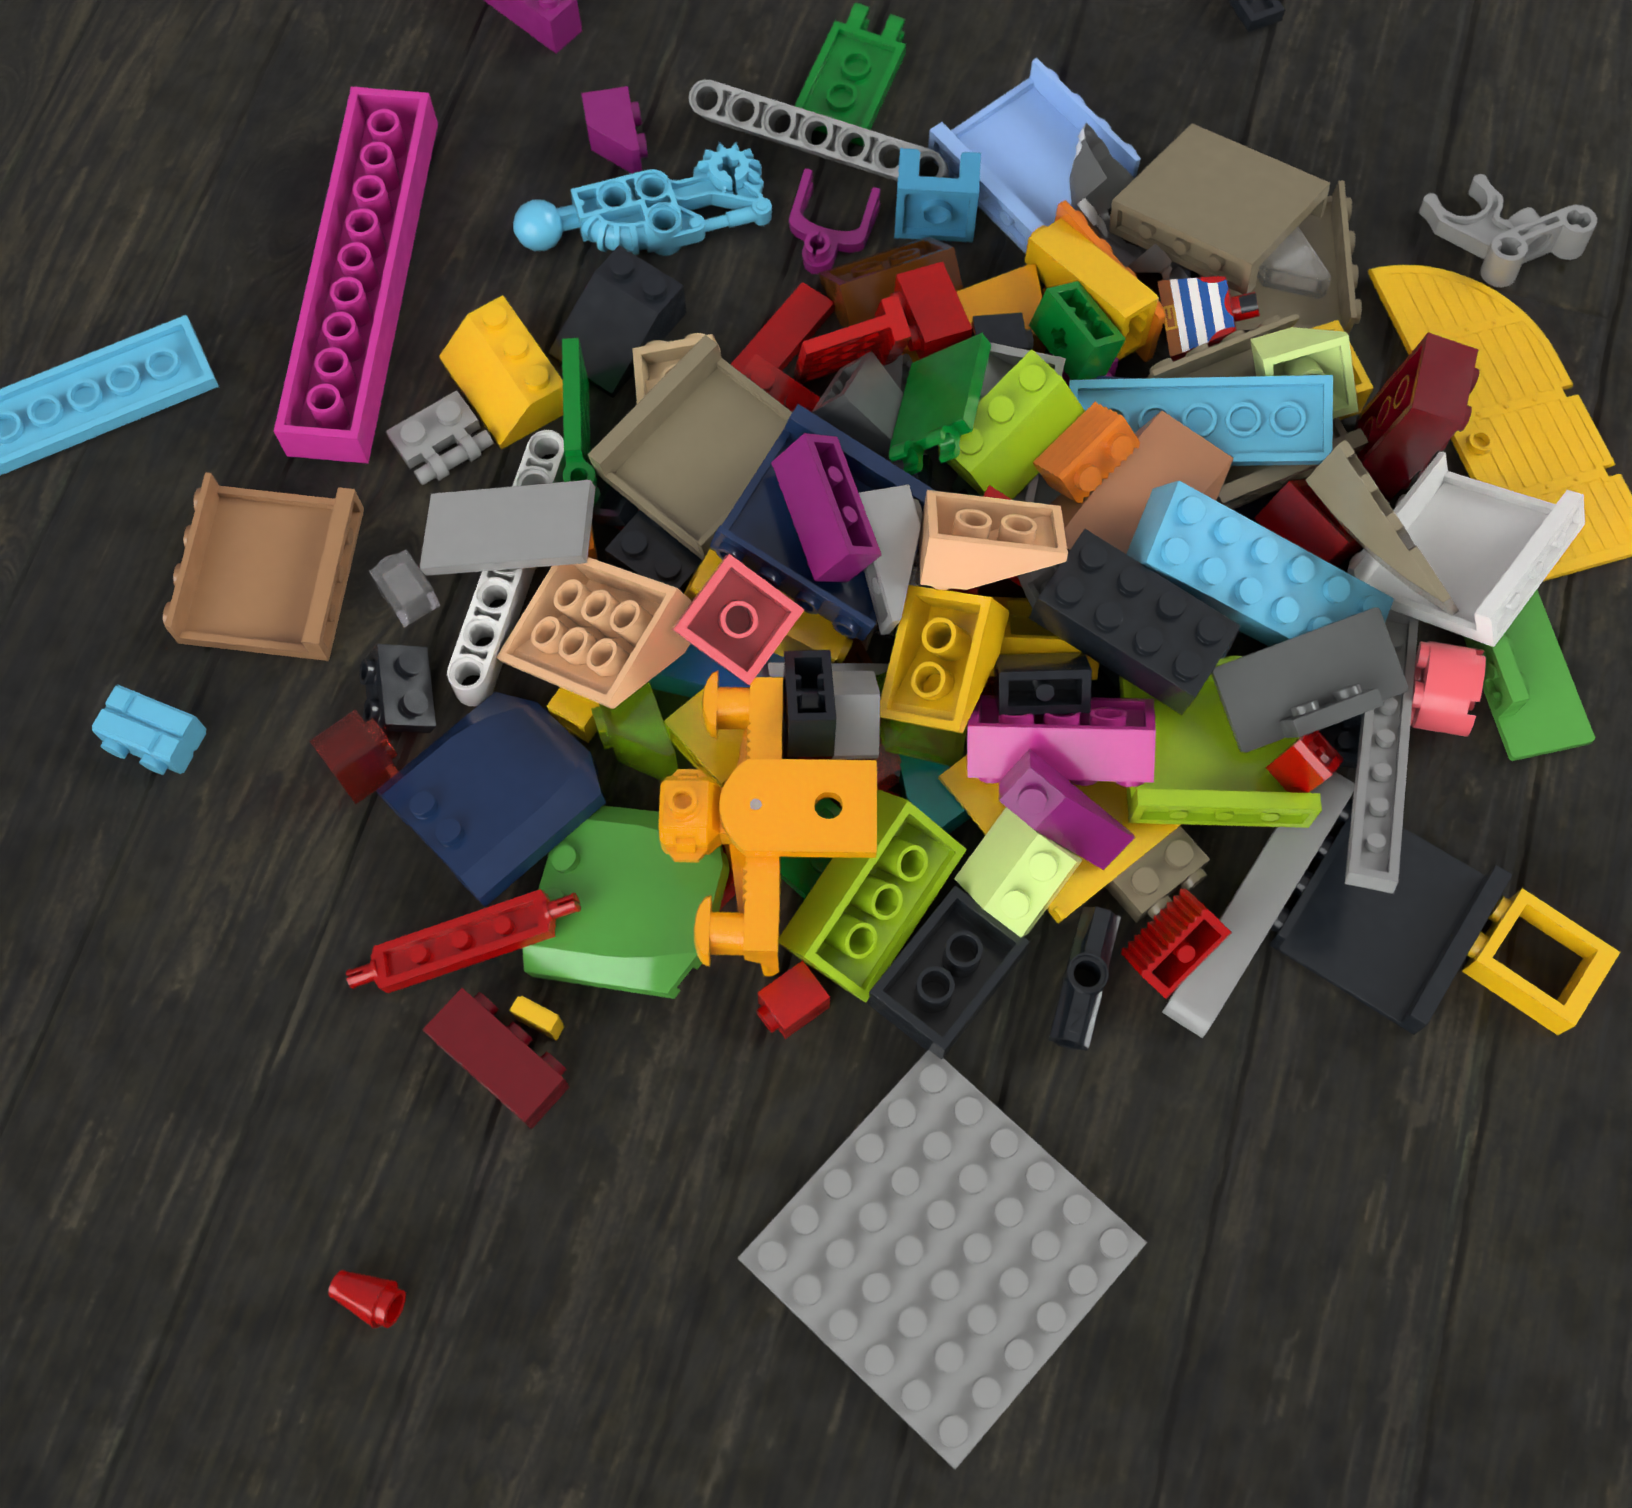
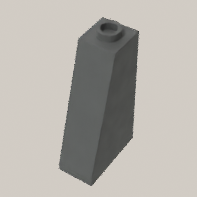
M871 351L839 369L812 413L881 457H889V448L903 392ZM938 445L924 450L923 455L929 454L933 463L931 488L935 491L952 493V485L958 473L946 462H940Z

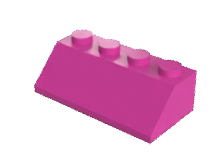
M980 695L967 726L968 778H978L981 782L999 783L1026 752L1031 749L1075 785L1089 786L1097 783V781H1116L1121 786L1137 787L1144 782H1154L1156 738L1154 699L1091 697L1090 713H1044L999 716L994 696Z

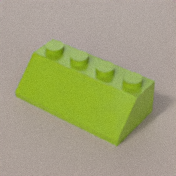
M878 790L876 858L833 857L780 935L779 944L800 960H803L808 966L866 1003L869 999L870 990L890 967L967 849L909 800Z

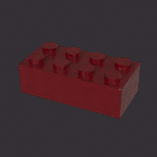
M1428 332L1357 416L1354 430L1361 428L1369 442L1357 454V457L1387 502L1401 489L1406 490L1413 476L1418 471H1424L1432 456L1437 451H1444L1450 438L1456 431H1463L1468 424L1472 413V407L1467 405L1469 394L1474 389L1479 377V369L1475 368L1478 349Z

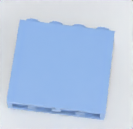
M1037 58L1032 61L1030 77L954 129L950 130L941 122L930 129L928 149L939 153L948 164L950 178L959 179L962 152L981 153L978 206L1025 254L1030 235L1040 226H1049L1054 223L1058 204L1066 200L1071 205L1069 178L1076 155V145L1079 142L1078 136L1086 123L1094 129L1096 135L1104 142L1110 155L1134 179L1136 178L1141 159L1130 144L1124 143L1111 130L1109 124L1104 119L1097 117L1085 105L1083 99L1078 94L1068 89L1060 81L1058 75L1052 69H1048Z

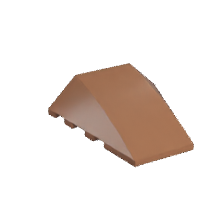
M1160 411L1135 432L1140 441L1139 448H1134L1133 454H1130L1127 460L1121 461L1120 467H1115L1114 473H1109L1108 479L1102 480V485H1098L1095 491H1090L1089 497H1084L1083 503H1076L1063 494L1050 503V505L1061 506L1068 552L1083 530L1087 529L1127 554L1153 488L1179 480L1208 497L1217 500L1233 462V457L1164 411Z

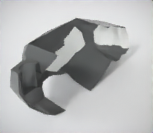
M1086 123L1078 136L1079 142L1076 145V155L1069 178L1071 206L1074 210H1079L1085 216L1088 226L1099 238H1103L1109 243L1117 259L1124 267H1129L1135 274L1156 272L1163 276L1164 280L1191 278L1190 269L1172 262L1157 244H1154L1147 250L1140 246L1128 244L1121 237L1109 232L1110 216L1108 209L1112 207V200L1134 180V177L1110 155L1104 142L1096 135L1094 129Z

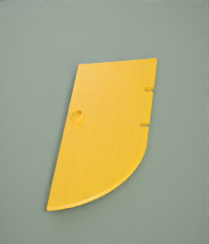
M1391 265L1369 269V277L1408 355H1410L1428 332L1478 349L1475 368L1479 369V377L1474 389L1469 394L1467 404L1472 407V413L1465 429L1461 432L1456 431L1450 438L1470 478L1553 504H1557L1566 490L1584 495L1585 525L1543 582L1632 557V494L1621 474L1608 476L1605 471L1606 468L1614 466L1615 462L1580 396L1577 394L1566 397L1563 390L1571 388L1573 383L1550 341L1537 324L1516 304L1499 292L1479 281L1452 271L1419 265Z

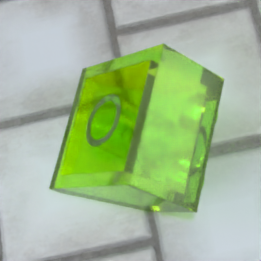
M649 681L614 709L599 703V706L591 708L603 748L605 750L613 747L618 762L661 781L676 772L678 769L676 755Z

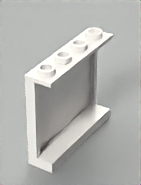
M1439 452L1424 471H1420L1417 481L1407 494L1399 497L1393 511L1451 596L1459 612L1451 616L1410 589L1379 564L1365 549L1352 557L1348 566V574L1394 598L1390 608L1393 611L1495 647L1585 525L1584 495L1566 490L1557 504L1546 502L1449 472L1446 453Z

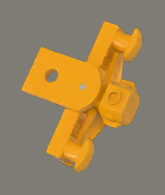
M713 672L708 677L703 690L702 718L707 732L716 740H718V729L744 730L737 768L728 777L723 787H720L711 777H707L701 769H677L672 776H667L660 784L659 839L662 850L669 854L674 862L699 863L705 855H710L721 844H724L734 876L738 912H712L711 895L705 897L699 904L694 924V945L697 956L704 965L710 967L711 955H744V960L761 964L764 976H774L779 973L781 857L876 858L877 760L783 759L784 689L783 678L755 677L750 687H720L719 672ZM823 798H833L841 804L842 811L835 818L825 819L816 813L814 807Z

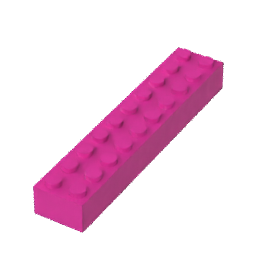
M351 87L274 427V433L286 456L369 464L438 126L429 93Z

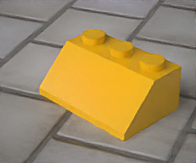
M503 295L467 314L439 357L502 450L563 416V380Z

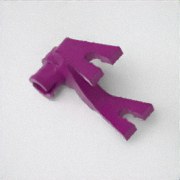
M805 168L789 217V227L794 236L804 241L802 250L804 267L810 273L819 275L818 273L833 267L838 251L853 253L864 249L880 210V189L872 187L862 223L858 229L853 231H837L824 228L803 217V213L814 190L813 183L811 182L813 178L812 170Z

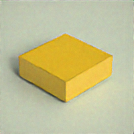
M522 995L516 998L510 1009L517 1021L557 1041L564 1029L563 1022L558 1014Z

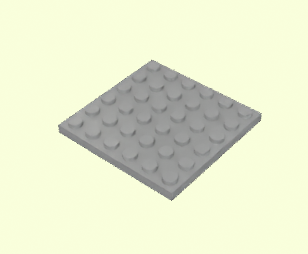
M928 1050L738 1259L949 1465L956 1469L1147 1242L944 1058L941 1060Z

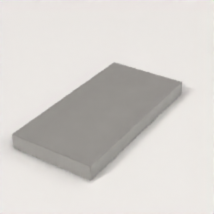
M591 480L431 494L420 570L428 576L587 563L596 487Z

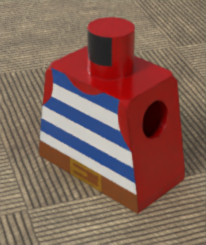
M1225 276L1158 281L1160 300L1166 315L1164 323L1169 353L1173 362L1184 358L1189 351L1202 344H1208L1209 347L1221 343L1226 336L1237 331L1236 322L1260 317L1256 291L1231 297L1230 288Z

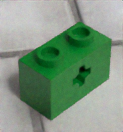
M1079 281L1047 288L1029 323V327L1053 356L1066 358L1063 370L1071 380H1091L1097 376H1105L1126 340Z

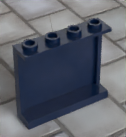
M798 404L780 436L724 523L718 527L710 547L716 550L717 555L722 560L726 555H732L777 590L779 589L794 598V602L802 607L805 612L809 614L818 613L832 622L834 629L843 636L858 638L863 642L874 628L877 620L864 570L848 582L814 580L784 495L780 489L772 461L804 433L837 436L858 493L909 484L913 499L919 501L923 514L927 490H935ZM918 537V542H917V547H916L915 555H916V553H917L918 550H919V537Z

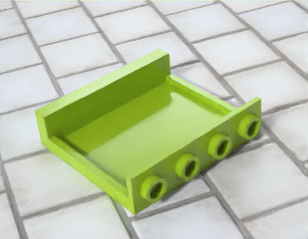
M1242 656L1225 657L1223 659H1220L1216 666L1238 659ZM1210 674L1196 698L1182 715L1119 676L1120 698L1154 699L1155 708L1154 782H1144L1137 787H1126L1129 823L1309 828L1322 811L1320 793L1287 792L1266 769L1272 761L1299 738H1284L1249 752H1241L1212 674Z

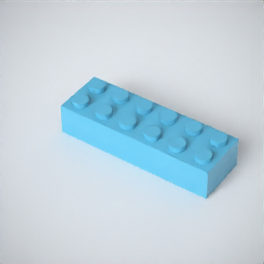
M1179 480L1152 489L1127 551V555L1239 624L1241 627L1238 631L1269 647L1375 607L1380 609L1386 622L1394 598Z

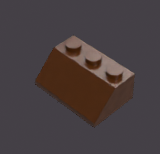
M929 236L818 273L828 298L835 302V314L840 325L844 328L873 319L881 299L890 297V294L894 293L896 274L943 261L956 292L963 289L954 247Z

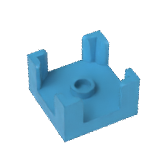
M900 148L894 238L922 239L929 236L941 241L973 242L979 198L981 153L962 152L959 179L919 176L920 151L918 149Z

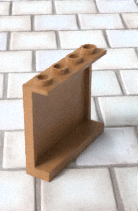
M205 472L202 486L197 488L194 494L195 513L192 524L188 525L184 532L185 550L182 562L178 563L174 570L173 582L175 588L171 602H167L164 607L163 622L165 628L178 644L329 661L364 512V507L355 489L338 487L335 499L219 486L212 473Z

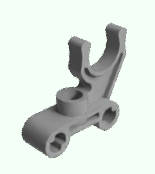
M1484 174L1474 176L1468 191L1469 196L1479 203L1482 209L1480 213L1472 216L1452 214L1441 206L1437 195L1432 193L1424 196L1419 210V214L1427 220L1435 235L1484 259L1480 274L1486 283L1494 287L1511 285L1515 281L1523 263L1552 252L1555 256L1567 260L1578 258L1583 254L1597 225L1595 213L1583 205L1568 206L1543 217H1540L1533 208L1528 207L1518 211L1509 219L1504 220L1499 216L1503 208V196L1490 184L1487 176Z

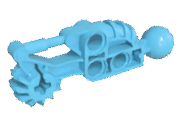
M719 142L716 148L717 152L705 150L703 160L698 161V165L694 168V177L679 181L670 180L662 171L653 169L571 189L573 204L556 209L553 204L545 200H531L522 204L515 214L513 228L521 244L533 251H546L557 245L563 231L579 228L583 242H596L598 250L603 252L608 251V249L614 251L620 245L634 255H639V250L647 249V253L655 252L656 254L666 256L676 253L682 246L702 241L705 238V232L727 226L732 228L751 222L760 226L766 225L771 221L772 205L770 200L762 196L761 192L764 181L760 177L761 165L759 160L753 159L751 149L740 152L736 142L731 149H725ZM710 205L733 209V211L726 212L725 215L706 220L691 210Z

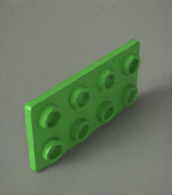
M1538 590L1534 592L1495 647L1463 636L1467 647L1484 650L1482 656H1485L1486 664L1483 691L1508 758L1511 761L1585 746L1595 740L1591 725Z

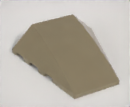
M1344 440L1339 443L1305 481L1345 531L1379 564L1410 589L1452 616L1459 612L1451 596L1417 545L1412 541L1402 522L1348 441Z

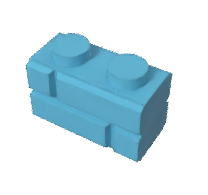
M120 685L114 687L105 702L106 707L101 709L92 725V731L103 741L100 747L105 751L123 759L126 758L128 753L141 758L139 761L141 765L161 775H164L167 769L179 774L184 773L193 758L194 750L198 749L206 735V728L196 716Z

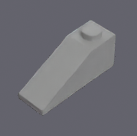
M909 484L859 493L882 556L864 569L881 635L890 634L901 621L921 528L920 525L922 523V509L919 501L913 499Z

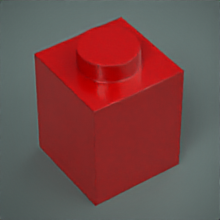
M803 960L757 992L758 1001L761 1005L756 1010L758 1016L771 1033L778 1029L785 1039L830 1008V996Z

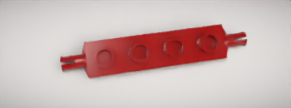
M539 889L373 946L370 963L347 970L346 976L349 977L346 978L347 982L354 989L375 981L379 989L386 993H391L556 937L555 927L557 918L581 911L580 900L577 894L573 892L570 895L551 901L548 894Z

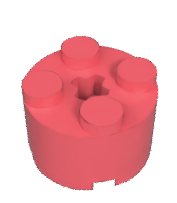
M1420 641L1415 660L1410 724L1412 728L1464 737L1469 736L1476 716L1467 713L1468 710H1473L1475 702H1480L1486 664L1485 656H1482L1484 650L1432 641Z

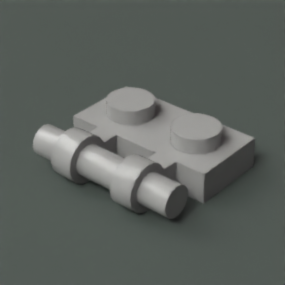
M457 390L386 431L389 440L410 469L425 461V465L414 471L422 486L435 478L440 481L450 475L448 470L467 459L470 462L482 456L481 451L494 444L486 430L473 437L470 436L471 433L481 427L478 419ZM454 443L458 444V446L440 456L437 454Z

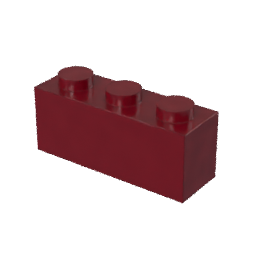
M461 988L422 1030L532 1130L570 1088L562 1077L567 1069L547 1051L539 1057L530 1049L528 1045L533 1039L515 1022L512 1021L507 1027L494 1016L499 1009L480 991L472 997Z

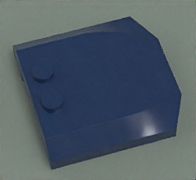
M498 692L490 695L376 790L385 803L406 825H409L484 907L606 803L598 778L599 772L596 761L592 754L538 702Z

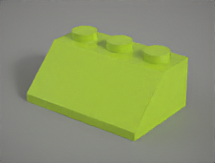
M1031 349L979 401L973 430L961 435L959 456L946 461V463L981 496L990 485L1014 500L1039 474L1033 462L1085 410L1064 379ZM938 445V455H940L941 451L940 446Z

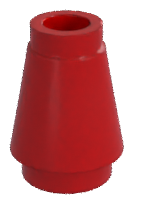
M340 1270L335 1275L329 1287L330 1298L335 1299L373 1328H378L379 1326L391 1327L399 1318L406 1301V1292L398 1288L396 1281Z

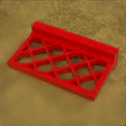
M898 294L881 299L873 319L803 341L794 371L796 381L803 384L836 373L842 367L871 351L883 366L897 360L912 337Z

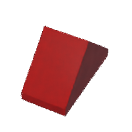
M1315 731L1296 740L1272 761L1266 769L1287 792L1309 793L1331 777L1344 759L1319 731Z

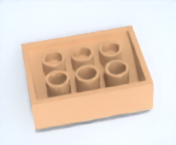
M590 557L587 558V563L552 566L496 658L502 663L614 709L686 652L690 643L674 632L672 628L692 601L676 587Z

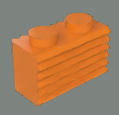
M1095 401L1033 464L1049 487L1076 503H1083L1084 497H1089L1090 491H1095L1098 485H1102V480L1108 479L1109 473H1114L1115 467H1120L1121 461L1127 460V457L1133 454L1134 448H1139L1140 441L1121 414L1119 415L1117 412H1113L1111 409L1109 410L1106 406L1103 407Z

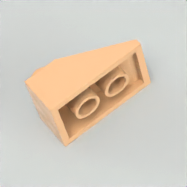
M927 490L919 532L920 585L932 586L939 590H949L952 588L968 590L1067 561L1068 549L1061 506Z

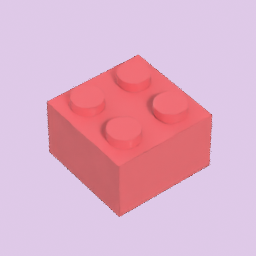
M728 554L720 562L672 630L745 684L750 685L803 613L804 609L732 555Z

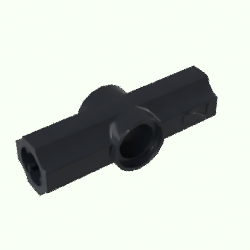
M1083 906L1081 908L1067 967L1062 976V987L1048 1038L1049 1041L1056 1043L1058 1046L1072 1050L1088 1051L1103 988L1109 976L1108 968L1121 919L1120 916L1115 915L1110 910L1100 907ZM1079 969L1090 971L1095 977L1096 985L1092 987L1079 985L1074 978V971Z

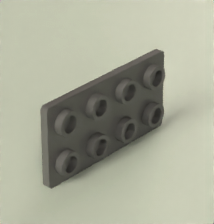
M1378 607L1368 609L1216 666L1211 672L1241 752H1249L1284 738L1305 736L1384 706V700L1408 691V684L1382 613Z

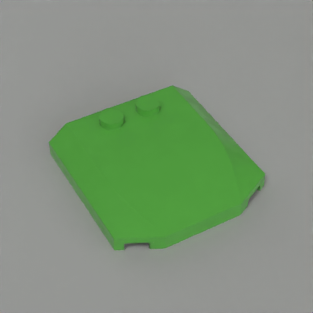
M603 805L549 852L539 889L548 894L551 901L570 895L573 892L576 893L580 900L581 911L556 919V937L523 948L524 972L536 978L675 999L681 991L677 987L692 968L698 970L702 965L694 945V924L699 904L705 897L711 895L712 912H719L730 871L728 858L723 852L722 844L710 855H705L699 863L674 862L669 854L662 850L660 844L659 812Z

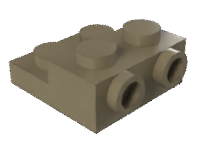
M1179 826L1107 884L1105 888L1136 923L1146 915L1154 919V915H1160V909L1167 908V902H1173L1170 898L1172 894L1181 887L1188 891L1192 890L1207 876L1204 868L1210 861V858L1184 829Z

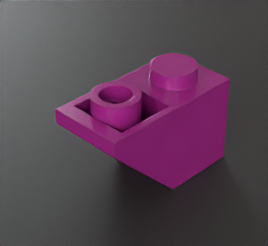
M628 86L581 93L591 150L631 174L641 172V158L648 157L644 133L636 134L635 127L642 126L638 101L630 102Z

